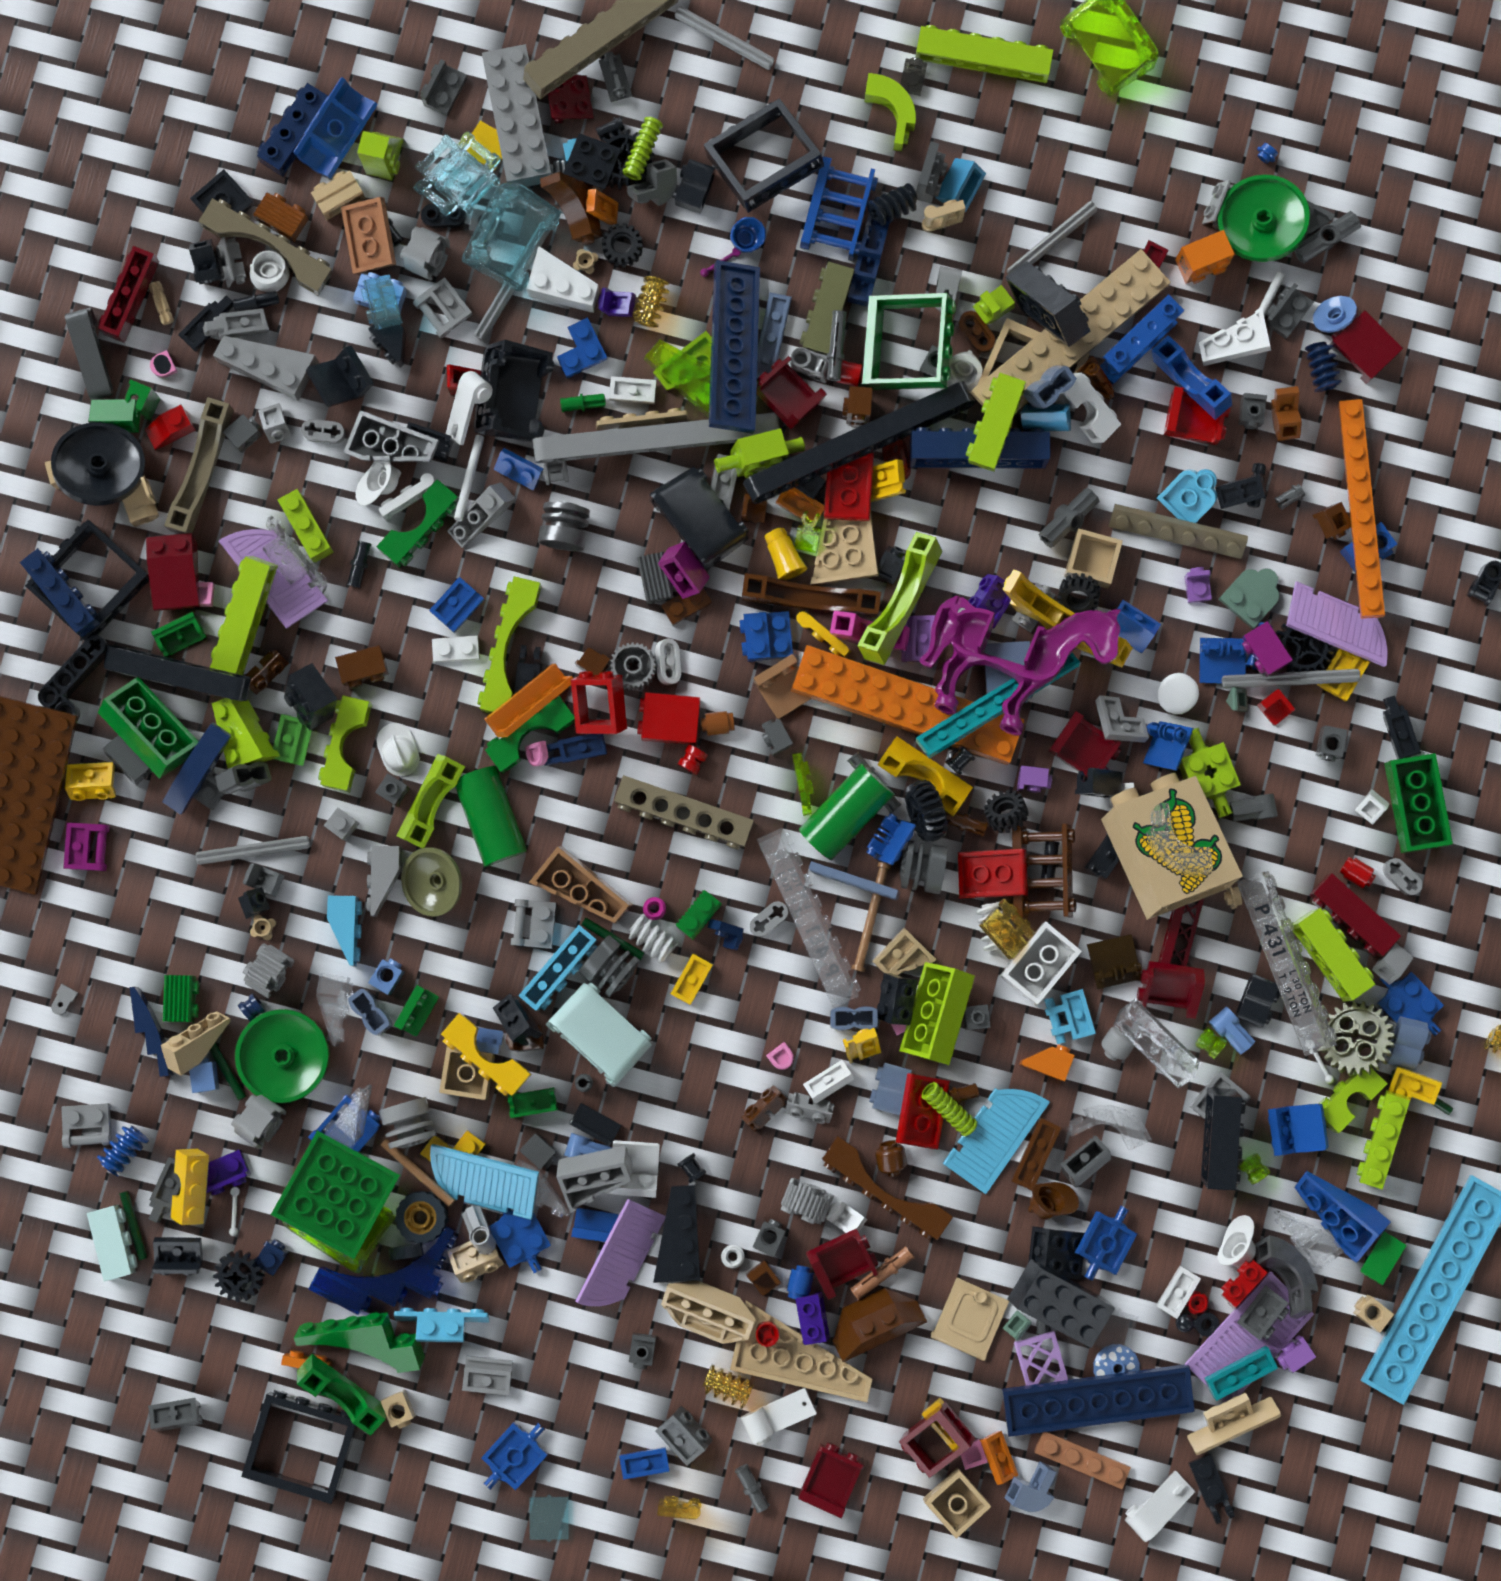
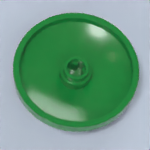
M1274 175L1251 176L1236 183L1226 193L1218 213L1219 231H1225L1236 255L1256 262L1278 260L1293 252L1305 238L1309 227V206L1301 190L1292 182Z
M272 1010L257 1016L244 1028L236 1045L235 1064L240 1079L254 1095H263L276 1103L292 1102L309 1095L323 1080L329 1065V1046L322 1029L310 1017L294 1010Z

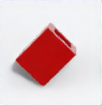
M1279 688L1257 704L1258 708L1273 726L1295 711V708Z

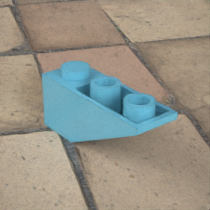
M328 895L327 920L349 965L356 966L357 961H360L361 949L357 948V938H361L362 932L361 925L358 924V915H362V901H359L357 896Z

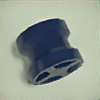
M253 993L249 995L247 1001L238 1004L239 1009L250 1022L257 1015L267 1011L262 1002Z

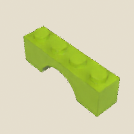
M343 695L341 701H337L335 707V714H338L336 723L332 722L329 735L332 736L331 743L326 745L324 751V758H327L325 767L320 768L318 780H321L320 785L323 787L350 793L356 771L345 761L343 744L352 731L361 727H367L372 704L369 701Z
M437 754L396 835L397 837L422 849L425 848L434 830V818L437 809L445 795L456 786L465 766L446 756Z

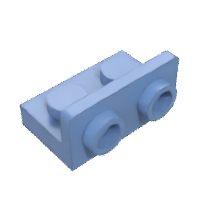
M479 1028L477 1034L478 1050L500 1054L503 1031Z

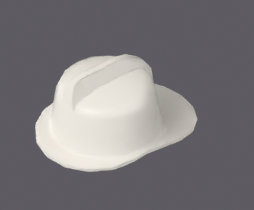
M972 350L959 352L950 358L951 378L947 382V387L964 381L971 392L977 386L983 368L977 357L972 354Z
M374 461L357 485V502L361 505H369L380 495L392 493L397 487L401 471L393 467L390 461Z
M391 723L384 726L377 737V747L384 766L390 773L400 777L413 773L418 767L420 758L410 730L399 723Z
M1246 1215L1239 1216L1228 1226L1218 1252L1220 1264L1225 1266L1233 1265L1239 1269L1245 1261L1249 1263L1254 1258L1256 1247L1252 1237L1255 1226L1251 1217Z

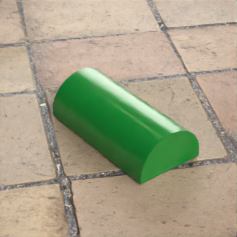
M861 763L799 828V831L818 852L832 861L895 793L866 765Z
M488 766L460 776L455 789L484 868L528 852L497 767Z

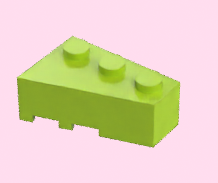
M363 131L357 154L366 175L392 181L394 174L399 172L400 161H398L404 139L379 132Z
M224 698L211 703L216 724L232 735L223 751L228 769L239 764L249 766L255 762H266L280 756L278 751L274 750L269 742L270 737L267 732H263L258 722L260 720L248 699L247 701H238Z

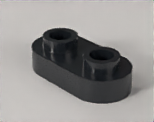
M458 203L428 204L421 211V219L428 228H456L465 223L466 212L463 206ZM457 211L458 215L452 217L450 216L451 212ZM430 212L436 213L433 218H429L428 214Z

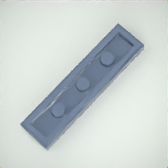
M769 293L758 343L757 378L765 371L770 373L772 371L770 367L779 358L792 300L790 296Z
M812 861L809 866V871L896 901L901 893L899 890Z

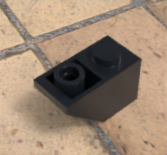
M388 311L368 328L372 335L369 339L377 348L381 346L386 351L384 356L392 365L396 363L401 368L404 365L406 332Z

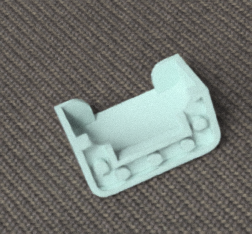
M591 982L588 985L583 983L545 1025L553 1032L556 1031L558 1034L561 1032L560 1037L569 1042L594 1065L600 1074L604 1072L605 1080L612 1087H615L652 1046L649 1042L652 1038L643 1030L639 1032L599 995L601 991Z

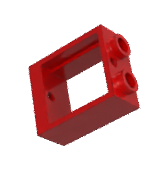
M592 671L580 672L579 676L571 679L576 734H618L627 729L622 675H613L612 671L593 675ZM586 685H607L610 720L589 719Z

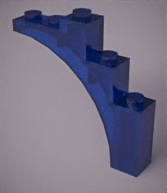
M447 1226L436 1243L421 1258L398 1271L379 1276H353L338 1273L322 1266L318 1269L308 1289L357 1315L362 1310L364 1312L368 1310L372 1299L369 1298L370 1295L393 1307L398 1302L400 1304L403 1303L408 1293L405 1290L406 1287L429 1299L433 1295L438 1296L444 1283L440 1282L443 1276L435 1271L436 1269L441 1270L446 1261V1257L443 1256L447 1248L452 1249L457 1240V1236L454 1235L456 1229Z

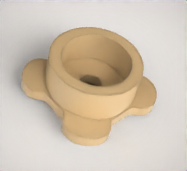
M584 249L578 250L573 268L577 271L583 270L587 274H592L595 271L594 264L598 260V255Z
M1229 887L1224 892V899L1227 906L1230 905L1231 909H1235L1238 905H1242L1241 893L1238 887Z
M256 915L250 930L251 936H260L266 941L270 940L273 936L272 929L276 926V921L273 918L265 919L261 915Z

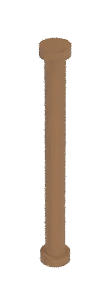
M878 862L877 867H879L875 883L885 884L887 872L891 870L892 865ZM872 894L855 965L851 967L852 970L865 972L864 963L881 895Z

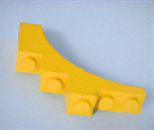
M1013 570L1004 582L1003 591L1011 599V606L1017 612L1039 621L1046 630L1051 629L1075 614L1038 589L1017 570ZM1118 636V654L1116 659L1110 662L1121 668L1133 649L1126 639ZM1081 642L1076 647L1084 652L1094 655L1091 648H1089L1084 642Z

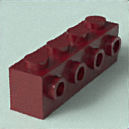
M133 246L128 253L124 268L117 278L116 287L108 299L107 308L99 320L98 329L103 335L125 343L160 262L155 254Z
M1333 873L1326 875L1309 894L1313 898L1312 903L1316 907L1324 908L1330 913L1333 922L1338 926L1342 924L1347 929V935L1354 941L1359 940L1365 945L1363 949L1372 957H1375V955L1383 957L1401 937L1397 931Z

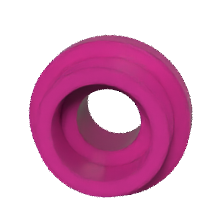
M652 897L645 901L643 912L648 919L659 920L665 915L666 905L662 899ZM654 904L659 906L657 913L650 911V907Z

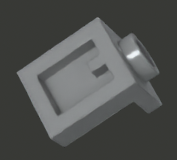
M280 403L258 410L263 430L270 443L291 437Z

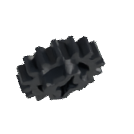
M238 1250L235 1254L231 1251L227 1254V1257L223 1256L220 1258V1263L215 1265L214 1268L219 1271L213 1275V1278L219 1280L215 1287L221 1286L222 1290L219 1294L227 1293V1300L235 1297L236 1302H240L243 1298L247 1301L251 1298V1295H257L259 1293L258 1289L263 1287L264 1284L259 1281L265 1277V1274L259 1271L263 1268V1265L257 1266L256 1262L259 1258L251 1259V1252L243 1255L242 1250ZM233 1262L231 1269L226 1270L228 1265ZM252 1282L251 1286L245 1290L247 1283Z

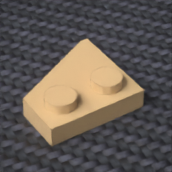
M903 928L872 962L883 973L899 975L902 972L916 969L924 965L925 962H935L936 958Z

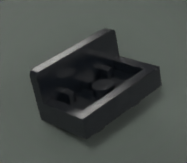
M884 973L880 986V1000L877 1005V1018L890 1024L910 1025L918 981L916 979L903 978L892 973Z
M154 1238L153 1274H183L191 1276L200 1272L203 1264L202 1238Z

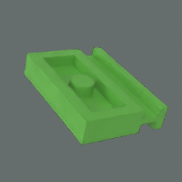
M281 714L273 749L277 750L280 756L273 760L304 766L312 730L309 731L306 725H302L297 717Z

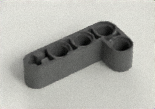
M92 308L65 314L68 331L90 400L114 395L113 386L95 330L97 322Z

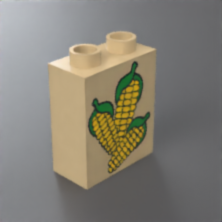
M1176 773L1165 775L1150 784L1153 792L1139 796L1135 787L1124 790L1110 798L1113 808L1101 819L1147 920L1227 890L1243 877L1196 776L1179 781Z

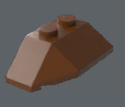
M883 1288L843 1307L833 1343L842 1362H846L927 1323V1320L916 1300Z

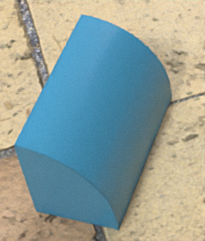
M955 158L936 198L942 203L956 199V201L963 200L966 212L986 173L975 161Z
M1026 404L1021 411L1023 431L1030 432L1031 429L1041 428L1044 431H1071L1070 404H1052L1047 408H1034L1030 404Z

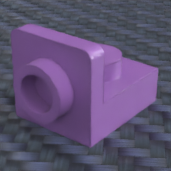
M1196 567L1190 569V572L1184 576L1188 603L1210 601L1212 599L1209 581L1210 570H1204V567Z

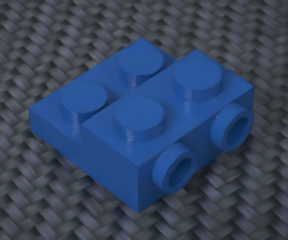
M789 611L743 614L744 620H739L740 633H745L746 642H741L742 654L747 656L748 662L783 659L793 654Z

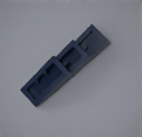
M870 213L867 218L847 299L849 303L868 307L869 296H872L890 224L886 220V225L881 226L878 221L871 217Z
M211 723L184 763L162 802L180 815L183 814L194 794L199 792L207 775L213 771L232 735L215 723Z
M129 987L135 1033H145L147 1055H157L160 1077L173 1076V1071L167 1068L160 1046L166 1040L157 1017L139 987Z

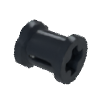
M695 1153L690 1154L677 1163V1166L681 1167L688 1176L689 1183H692L706 1173L705 1169H702L696 1161Z

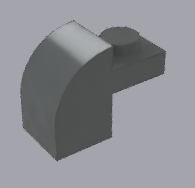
M667 159L647 164V181L627 186L628 195L637 203H647L652 200L660 206L673 196L677 187V168Z

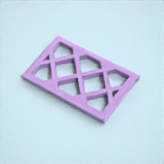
M1054 1331L1014 1342L1026 1386L1039 1384L1044 1373L1055 1378L1054 1382L1068 1380ZM1052 1339L1054 1348L1051 1352L1040 1347L1043 1340ZM1029 1345L1034 1348L1028 1359L1022 1356L1020 1347ZM1038 1350L1049 1356L1043 1367L1032 1362ZM1053 1358L1058 1360L1060 1367L1058 1375L1047 1370ZM1029 1365L1040 1370L1034 1382L1029 1380L1027 1369Z

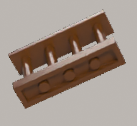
M1062 824V832L1029 833L1025 826H1016L1018 829L1016 831L1012 828V849H1026L1027 867H1030V865L1063 864V878L1030 879V877H1027V890L1031 888L1063 887V901L1031 902L1028 900V895L1013 896L1014 918L1028 919V913H1031V911L1063 910L1064 917L1073 918V912H1076L1077 904L1076 899L1073 898L1072 843L1075 842V830L1072 829V825ZM1062 841V855L1030 856V854H1027V844H1030V842Z

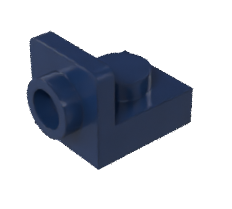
M710 919L707 928L716 930L715 935L725 938L723 947L738 950L743 940L744 928Z
M275 1238L273 1241L270 1239L266 1240L262 1251L258 1255L257 1266L263 1265L262 1270L274 1276L289 1251L284 1249L286 1245Z

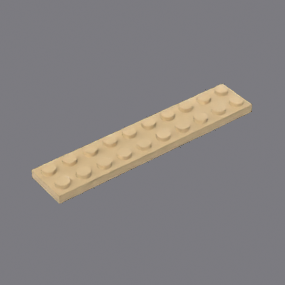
M1140 249L1080 299L1082 303L1080 308L1089 319L1087 324L1090 332L1068 347L1044 329L972 389L971 394L983 406L985 399L990 400L992 391L989 388L993 377L998 378L999 373L1026 381V390L1030 384L1040 380L1043 373L1052 366H1068L1070 369L1168 287L1171 282L1144 251ZM1024 394L1020 397L1021 400L1017 412L1029 403Z

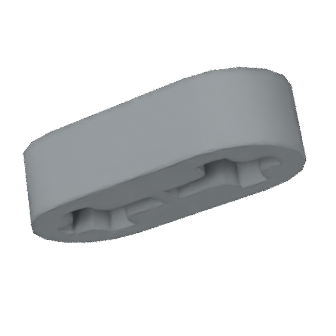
M309 419L301 427L303 436L312 442L339 444L346 436L343 426L338 422ZM312 425H314L321 432H314L313 436H310L307 429H311ZM334 428H337L340 435L338 434L333 438L326 431H333Z
M1393 858L1384 863V875L1403 894L1411 896L1421 891V879L1402 860ZM1398 864L1397 870L1401 876L1397 873L1391 874V867L1389 865ZM1404 878L1408 881L1414 880L1416 882L1414 884L1416 889L1407 890L1408 884Z
M779 901L771 903L751 920V933L757 937L767 935L787 918V906ZM774 906L777 908L782 907L784 909L782 911L783 917L775 916L771 920L769 916L774 912L772 908ZM767 919L769 922L764 926L765 931L763 933L760 930L756 932L754 930L756 927L755 922L758 920L761 923Z

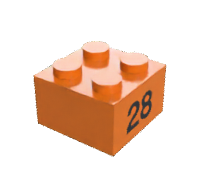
M1222 230L1183 246L1175 261L1185 284L1190 282L1197 284L1205 280V276L1213 273L1215 276L1225 272L1235 254L1225 231Z

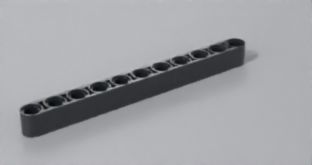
M964 381L955 383L762 470L745 479L743 484L753 503L759 504L910 436L912 431H916L917 428H927L965 411L975 404V399Z

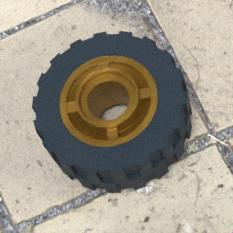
M419 1191L409 1194L405 1199L401 1200L399 1207L396 1209L395 1221L397 1223V1230L399 1229L402 1237L407 1238L406 1240L410 1242H431L440 1237L447 1228L449 1212L446 1209V1204L432 1192ZM419 1211H424L427 1215V1221L424 1224L419 1223L417 1220Z

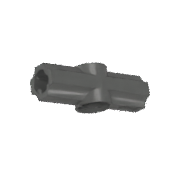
M1349 211L1334 222L1324 225L1318 232L1302 241L1294 250L1296 257L1305 264L1325 250L1331 249L1336 243L1361 228L1359 218L1355 213ZM1322 234H1329L1332 241H1326Z
M1086 488L1068 505H1060L1054 513V519L1038 534L1040 539L1046 546L1052 548L1070 531L1075 532L1080 529L1084 523V517L1100 502L1098 496L1091 489Z

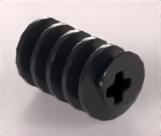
M906 183L896 190L884 193L881 197L869 200L867 208L871 217L878 221L881 226H885L886 220L891 223L894 221V217L900 219L901 213L908 215L909 210L912 212L916 211L917 194L914 187L910 183Z

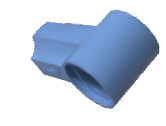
M1225 1007L1209 1021V1024L1221 1037H1225L1230 1045L1241 1055L1256 1041L1239 1024L1240 1021L1228 1007Z
M571 1133L564 1155L574 1157L611 1149V1147L593 1142L587 1137Z

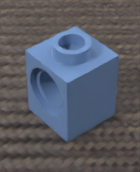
M391 958L389 961L382 959L368 983L391 996L405 971L400 969L402 965ZM386 969L393 971V979L389 982H385L382 978V973Z
M204 1058L199 1065L189 1070L192 1093L220 1089L216 1062H209V1058Z

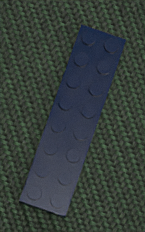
M716 260L714 264L709 427L750 434H753L755 431L760 267Z
M1185 1364L1002 1389L1008 1437L1195 1412L1190 1367Z

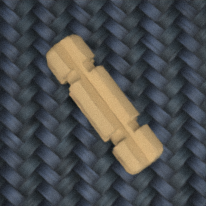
M160 281L150 283L149 288L157 311L160 314L161 323L163 325L173 323L174 318L172 313L169 312L170 307L163 292L162 284Z

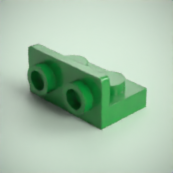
M416 985L394 1026L413 1036H418L436 1005L439 996Z

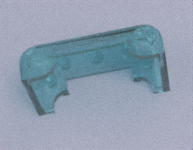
M502 183L493 193L462 255V262L509 288L522 292L529 282V273L524 268L543 231L547 232L555 229L562 212L521 183Z

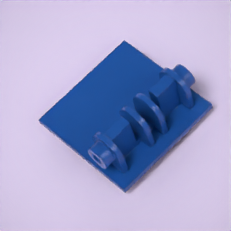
M1200 638L1199 683L1222 684V677L1224 675H1244L1246 671V651L1242 646L1244 640L1236 638Z
M1162 721L1148 724L1146 727L1147 732L1153 738L1143 763L1177 771L1194 728Z
M891 813L885 816L880 825L889 832L881 828L877 829L886 836L885 839L878 834H874L882 843L872 838L867 846L868 851L866 853L876 860L893 865L901 857L902 849L906 842L910 841L913 837V830L916 825L897 819L898 817Z

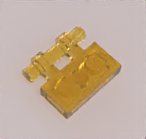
M1003 899L998 904L1003 912L1001 913L998 909L993 910L979 926L1010 960L1027 944L1022 935L1024 934L1030 939L1035 935V932L1030 928L1031 924L1027 919L1023 920L1016 912L1017 908L1013 904L1010 905L1006 899ZM1009 919L1015 923L1016 929L1010 924Z

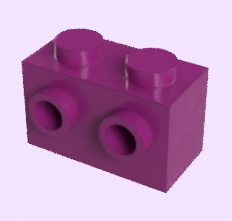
M685 541L669 547L658 562V565L682 599L700 593L710 578Z
M1268 621L1242 638L1244 640L1242 646L1248 655L1252 654L1256 659L1254 665L1260 674L1265 673L1268 677L1292 661V658Z

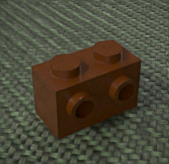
M849 387L848 398L844 397L842 417H847L846 424H851V427L858 428L869 423L872 388Z
M380 645L335 657L341 682L345 687L349 686L350 689L362 686L364 681H382L385 679L384 676L389 675L383 649Z

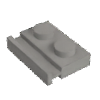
M467 1355L462 1391L509 1396L513 1360Z

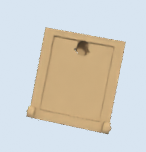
M956 1278L933 1332H931V1338L985 1361L1009 1301Z

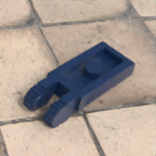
M586 734L548 744V752L559 749L561 756L548 758L544 766L559 763L565 764L607 755L604 734Z

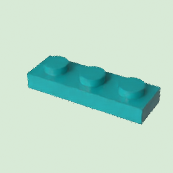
M1264 1346L1204 1379L1213 1398L1218 1401L1278 1369L1269 1348Z

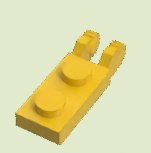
M805 611L799 612L796 616L798 624L800 623L805 629L811 628L814 630L812 635L821 643L824 640L831 645L829 647L831 652L838 656L842 654L844 657L850 654L851 649L837 637L830 634V631L815 618L807 614V612L805 613Z

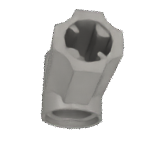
M481 1206L466 1208L462 1216L468 1229L471 1243L480 1254H490L496 1247V1240L491 1234Z

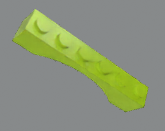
M916 532L906 550L902 573L891 600L881 615L867 626L857 645L865 660L882 665L886 664L943 552L936 537Z
M513 576L512 582L509 581L505 593L509 595L507 604L503 603L501 607L500 617H503L501 626L497 625L494 635L497 643L495 648L492 647L490 650L489 661L492 662L490 670H485L483 683H486L484 692L480 691L477 702L482 712L491 714L513 696L506 675L507 648L517 626L529 613L536 609L542 588L540 582Z

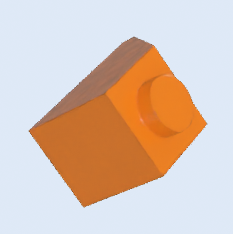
M1057 1044L1056 1048L1049 1047L1022 1059L1019 1065L1060 1081H1065L1075 1055L1069 1053L1071 1049Z

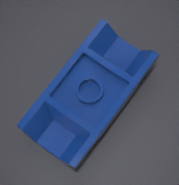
M341 77L309 124L293 153L301 162L316 173L331 179L378 104L361 95L348 84L346 79Z

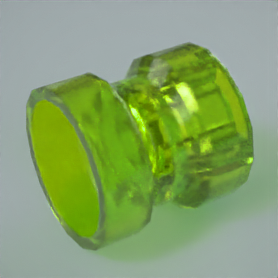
M1207 1027L1197 1039L1195 1046L1200 1050H1206L1208 1056L1215 1059L1225 1047L1227 1040L1216 1036L1214 1031Z
M1258 1153L1252 1154L1238 1165L1241 1171L1246 1172L1248 1175V1181L1251 1185L1258 1183L1271 1173L1269 1168L1261 1163V1157Z

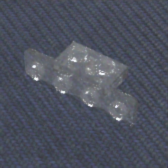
M272 515L269 516L266 527L270 531L273 529L278 537L263 546V551L274 564L278 565V570L290 585L308 574L312 579L311 583L313 586H317L322 593H325L327 588L325 576L321 572L316 571L310 557L300 551L299 545L293 537L288 536L282 522L278 519L276 520Z

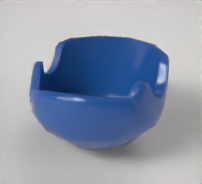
M755 217L741 218L730 231V240L733 246L742 253H752L759 249L766 238L764 225Z

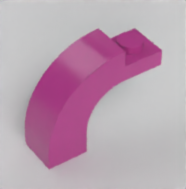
M834 611L830 634L839 639L858 644L867 626L873 623V621L863 619L856 613ZM904 626L893 649L907 651L910 635L909 627Z

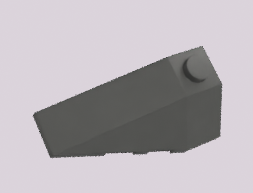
M360 410L343 453L363 461L431 462L439 440Z

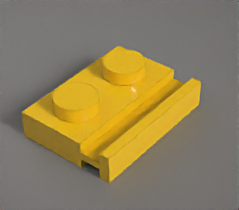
M897 459L873 466L871 502L906 493V489H903V483H905L903 460Z
M1338 648L1326 670L1359 669L1361 678L1370 662ZM1358 682L1317 684V686L1346 702Z
M875 1028L858 1031L856 1035L852 1036V1040L847 1041L846 1038L843 1039L850 1064L853 1063V1059L859 1058V1060H863L881 1053Z

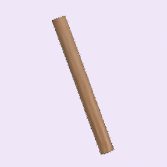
M388 1139L382 1142L381 1146L448 1207L455 1202V1199L398 1148L389 1149L388 1143L391 1142Z

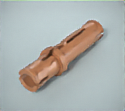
M905 1246L890 1259L887 1257L884 1260L885 1262L876 1269L877 1276L874 1277L871 1272L851 1287L850 1290L860 1300L892 1274L896 1275L899 1273L898 1270L914 1259V1256Z

